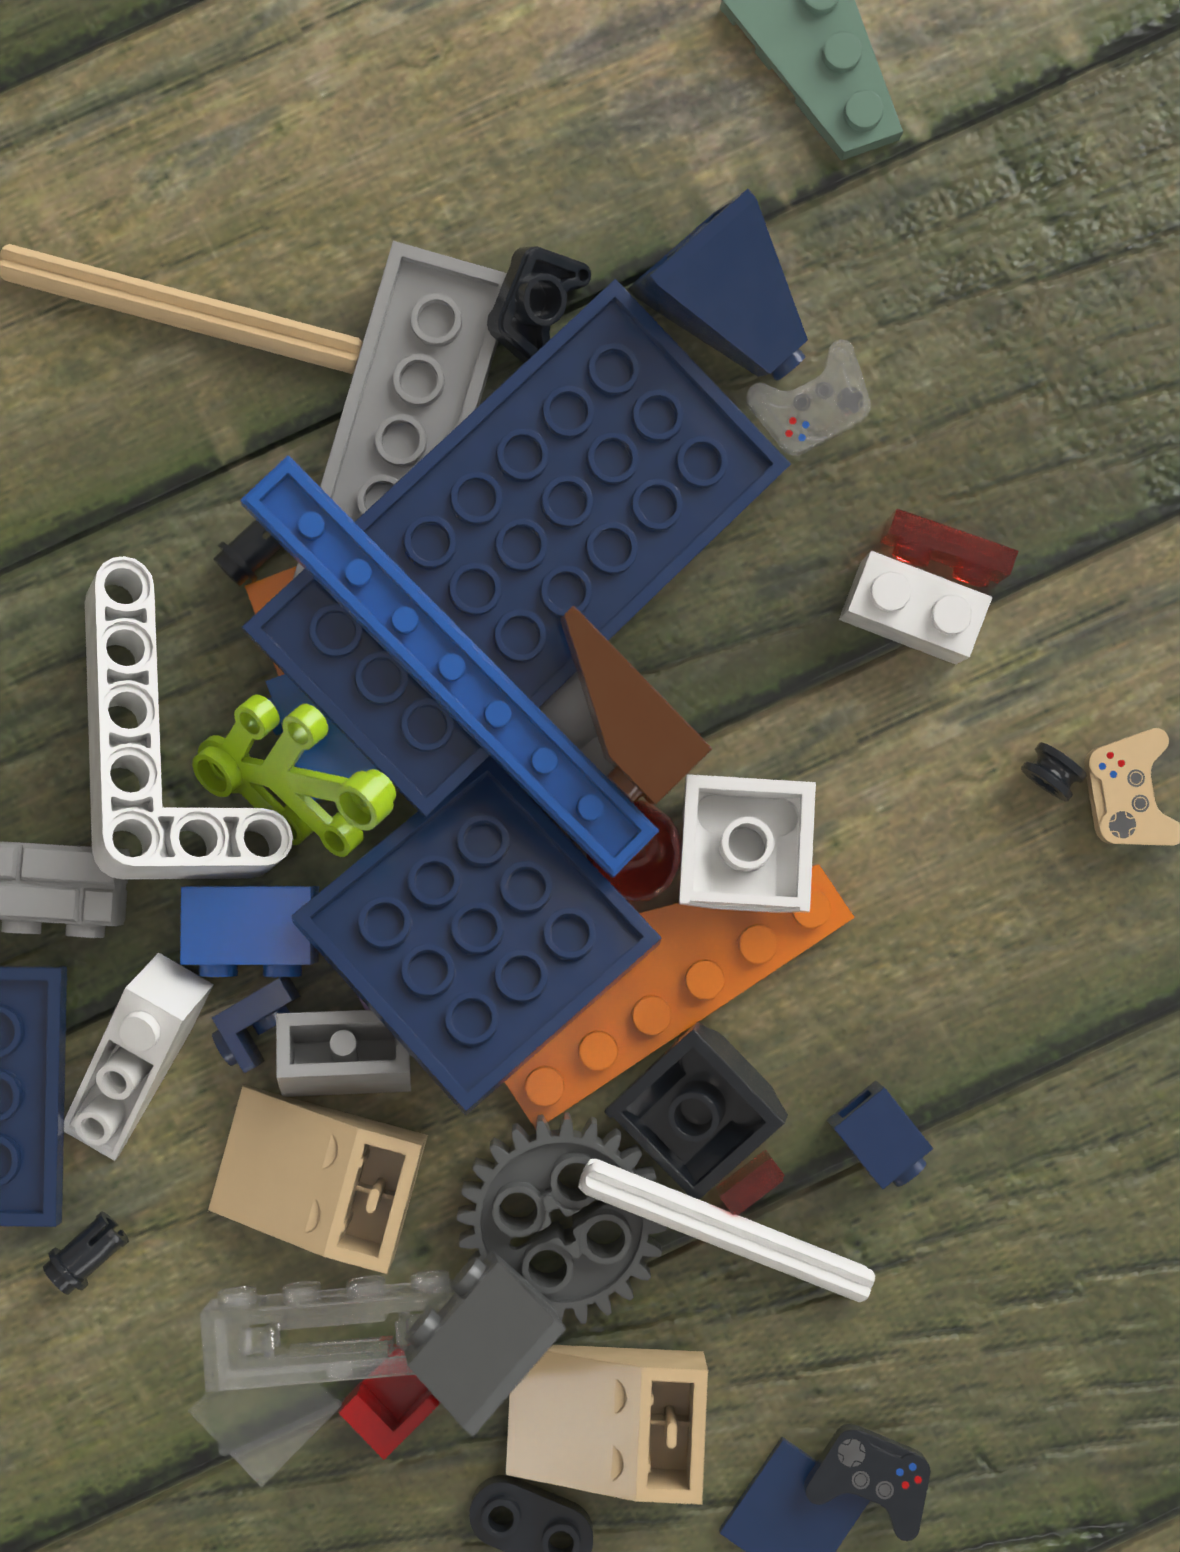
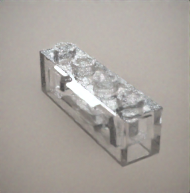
M430 1270L412 1274L410 1276L411 1283L385 1285L384 1276L372 1275L349 1279L346 1281L347 1288L321 1290V1282L300 1281L283 1285L282 1293L257 1295V1288L253 1286H239L220 1290L217 1292L218 1299H211L200 1312L206 1392L415 1375L407 1366L405 1350L410 1343L405 1340V1337L423 1313L411 1314L410 1312H425L432 1308L438 1313L455 1293L450 1288L454 1279H449L448 1271ZM389 1313H399V1321L395 1322L397 1344H394V1335L290 1344L288 1353L274 1354L275 1348L281 1346L280 1330L385 1322ZM267 1324L264 1327L250 1328V1325ZM261 1353H263V1355H259V1356H248V1355H252V1354H261Z

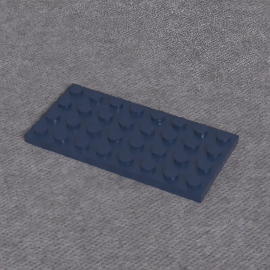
M614 279L363 513L355 523L539 708L576 672L560 621L562 616L573 605L609 641L785 471L791 463L629 292ZM305 569L242 626V630L352 744L380 772L391 780L394 787L424 818L489 756Z

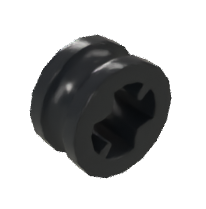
M1040 742L1035 748L1037 753L1036 760L1034 762H1025L1021 770L1043 790L1067 802L1073 796L1070 790L1071 785L1074 782H1083L1087 774L1075 761L1046 743Z

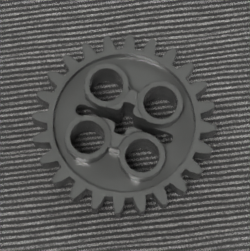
M564 1112L558 1130L550 1129L543 1114L537 1116L536 1134L529 1136L518 1123L513 1124V1145L509 1147L495 1137L490 1141V1150L495 1158L494 1163L477 1157L473 1161L472 1169L483 1181L463 1182L461 1194L476 1204L458 1207L457 1221L474 1226L460 1234L459 1247L467 1249L478 1248V1251L468 1259V1262L474 1257H477L482 1262L493 1250L551 1302L561 1321L564 1309L573 1308L580 1324H586L587 1305L596 1303L605 1315L612 1314L610 1294L615 1291L621 1297L631 1301L634 1295L629 1277L634 1276L649 1281L651 1278L650 1268L642 1259V1256L661 1257L662 1248L661 1243L648 1234L666 1231L667 1227L603 1201L589 1205L595 1198L585 1195L579 1188H569L563 1185L558 1179V1175L569 1164L580 1163L586 1165L590 1159L594 1158L651 1181L657 1178L654 1167L645 1166L634 1169L642 1156L640 1147L636 1144L620 1152L618 1148L621 1141V1131L618 1128H614L603 1139L597 1137V1121L595 1117H590L582 1132L573 1130V1122L569 1112ZM518 1192L530 1196L535 1201L536 1207L527 1216L513 1217L503 1210L501 1202L509 1194ZM560 1208L565 1216L572 1215L573 1226L564 1229L558 1221L551 1223V1211ZM603 1220L613 1221L622 1228L620 1237L609 1244H598L591 1240L587 1233L591 1226ZM534 1233L528 1238L526 1243L518 1247L510 1244V1240L514 1237H523ZM543 1250H554L565 1259L563 1266L552 1273H542L536 1270L530 1261L535 1254Z

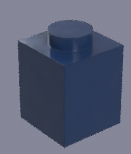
M876 1080L827 1119L828 1123L882 1189L892 1182L896 1187H900L911 1181L925 1168L927 1163L923 1157L933 1150V1147L886 1088Z

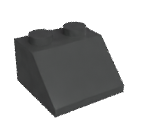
M493 1250L482 1262L477 1257L472 1258L452 1281L450 1288L455 1292L438 1313L432 1308L426 1310L413 1324L405 1337V1340L410 1343L405 1350L407 1366L471 1436L478 1432L566 1329L551 1302Z

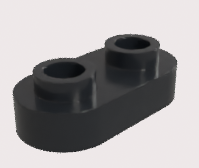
M508 1475L490 1477L483 1481L475 1490L469 1512L470 1524L476 1536L485 1544L504 1552L592 1551V1521L585 1509L579 1504ZM504 1506L511 1510L514 1517L506 1524H498L492 1520L489 1513L495 1507ZM564 1531L571 1535L573 1542L567 1548L558 1549L550 1543L549 1538L555 1532Z

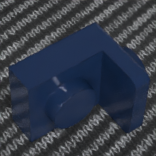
M290 977L278 978L212 1017L218 1028L217 1031L212 1033V1038L219 1053L228 1065L233 1066L238 1063L241 1070L247 1073L265 1062L246 1028L253 1025L259 1036L276 1026V1014L290 1013L286 1005L301 997Z

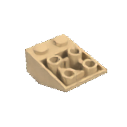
M243 1085L208 1210L320 1256L387 1274L395 1258L428 1135Z
M552 1345L509 1394L506 1475L636 1502L702 1505L708 1368L704 1351Z

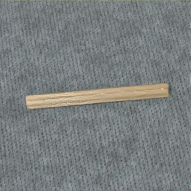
M12 244L3 246L0 252V276L5 281L342 372L354 373L363 344L362 340L354 336Z

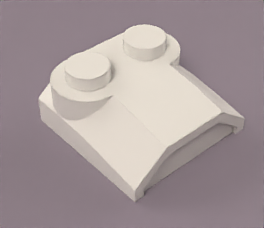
M687 774L682 813L683 831L679 904L708 909L770 913L810 912L816 782Z

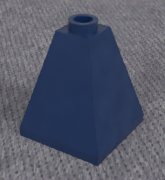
M746 189L720 206L627 288L638 300L758 377L771 374L778 381L796 368L806 357L799 349L808 341L758 201L749 189Z

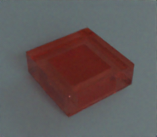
M765 1149L715 1188L720 1199L732 1215L737 1214L738 1216L781 1183L785 1175Z

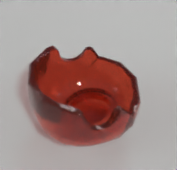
M638 800L634 805L656 826L659 832L614 877H610L586 853L587 859L627 901L651 900L669 888L681 865L682 841L676 825L656 805L649 804L645 800Z

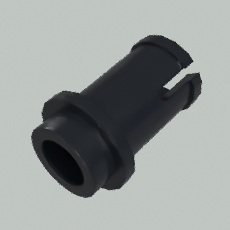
M256 519L228 545L222 541L218 545L221 552L213 558L217 565L239 587L247 579L254 583L258 579L255 572L283 547L272 535L267 539H263L262 535L267 530Z
M102 1211L91 1224L62 1250L56 1247L48 1253L50 1260L43 1266V1270L50 1281L64 1294L69 1295L75 1289L82 1291L88 1286L86 1278L120 1247H124L129 1242L127 1235L123 1230L116 1232L114 1229L118 1226L117 1222Z

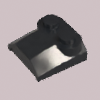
M699 1022L679 1035L673 1045L604 1111L610 1119L614 1117L689 1196L699 1200L784 1125L788 1117L773 1087L724 1036Z

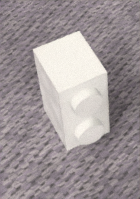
M870 551L859 565L839 620L956 665L970 657L992 597Z

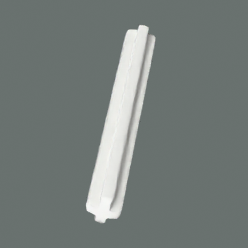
M596 1158L590 1159L581 1174L579 1189L587 1196L854 1301L863 1302L869 1297L871 1287L875 1281V1274L865 1265Z

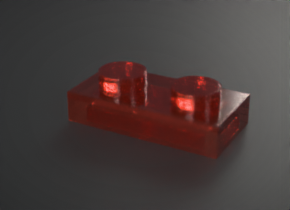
M896 509L887 519L880 543L894 547L892 555L901 561L922 567H927L930 560L954 568L952 576L955 579L978 587H988L990 581L999 583L1010 576L1019 552L1010 547L900 509Z

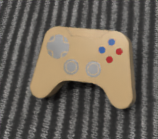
M1160 728L1148 729L1092 749L1087 754L1084 767L1087 774L1089 799L1095 831L1101 841L1107 844L1174 846L1180 843V823L1166 816L1158 809L1151 779V768L1154 761L1166 750L1169 744V737L1164 730Z

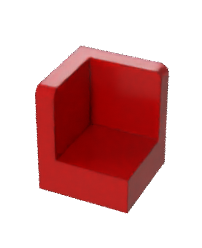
M399 1346L389 1353L344 1398L338 1413L385 1460L439 1406L440 1402L407 1366L405 1349Z

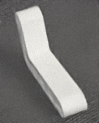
M123 556L106 561L97 571L85 599L91 831L94 861L102 872L118 879H250L260 877L283 860L292 847L293 835L291 827L282 815L274 810L265 808H162L154 583L151 573L145 565L136 559ZM105 586H122L131 594L133 603H116L107 595ZM111 645L124 646L133 654L136 664L123 666L115 663L109 657L106 647ZM114 706L126 707L136 716L138 727L132 729L119 727L110 718L108 708ZM124 768L133 772L139 780L140 791L129 793L117 788L111 780L110 770ZM123 830L137 836L141 842L142 855L128 857L118 852L113 844V833ZM182 831H192L200 835L206 844V856L195 857L186 853L180 845L179 833ZM246 831H254L264 836L269 845V856L261 857L251 853L245 845L244 833Z

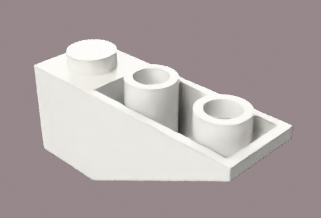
M158 953L125 988L64 1119V1132L115 1161L190 1034L214 984Z

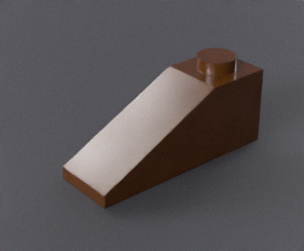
M573 605L562 616L560 621L603 756L614 767L607 777L633 804L643 797L649 804L656 805L713 748Z

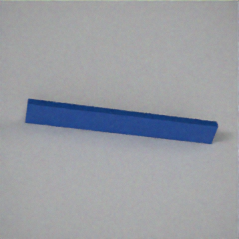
M289 455L240 500L241 505L610 877H614L659 832L656 826Z

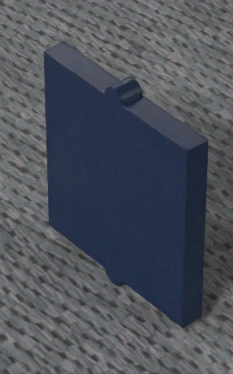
M781 1437L719 1528V1533L745 1552H836L870 1500L855 1494L845 1493L838 1495L825 1504L817 1505L810 1502L805 1493L804 1481L817 1461Z

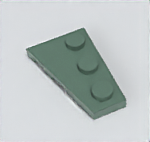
M721 0L720 10L733 26L737 24L755 46V54L768 70L772 68L795 96V104L841 161L900 140L903 130L855 0Z

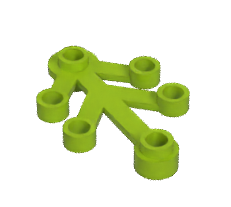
M257 694L252 695L235 709L234 717L236 722L227 737L224 738L218 735L208 737L199 745L198 754L192 761L193 771L198 781L210 793L219 797H227L231 793H240L254 808L270 809L282 815L291 827L293 835L292 845H299L310 834L315 832L320 837L323 845L331 853L339 857H346L363 841L364 835L362 830H372L392 812L393 801L396 798V790L393 783L385 774L378 770L358 771L351 777L345 778L294 767L305 750L311 749L328 733L326 719L318 709L309 704L299 705L283 719V733L265 760L250 757L248 753L255 740L264 738L280 722L278 711L271 701ZM263 786L269 787L286 806L283 807ZM311 797L335 802L339 812L331 817Z

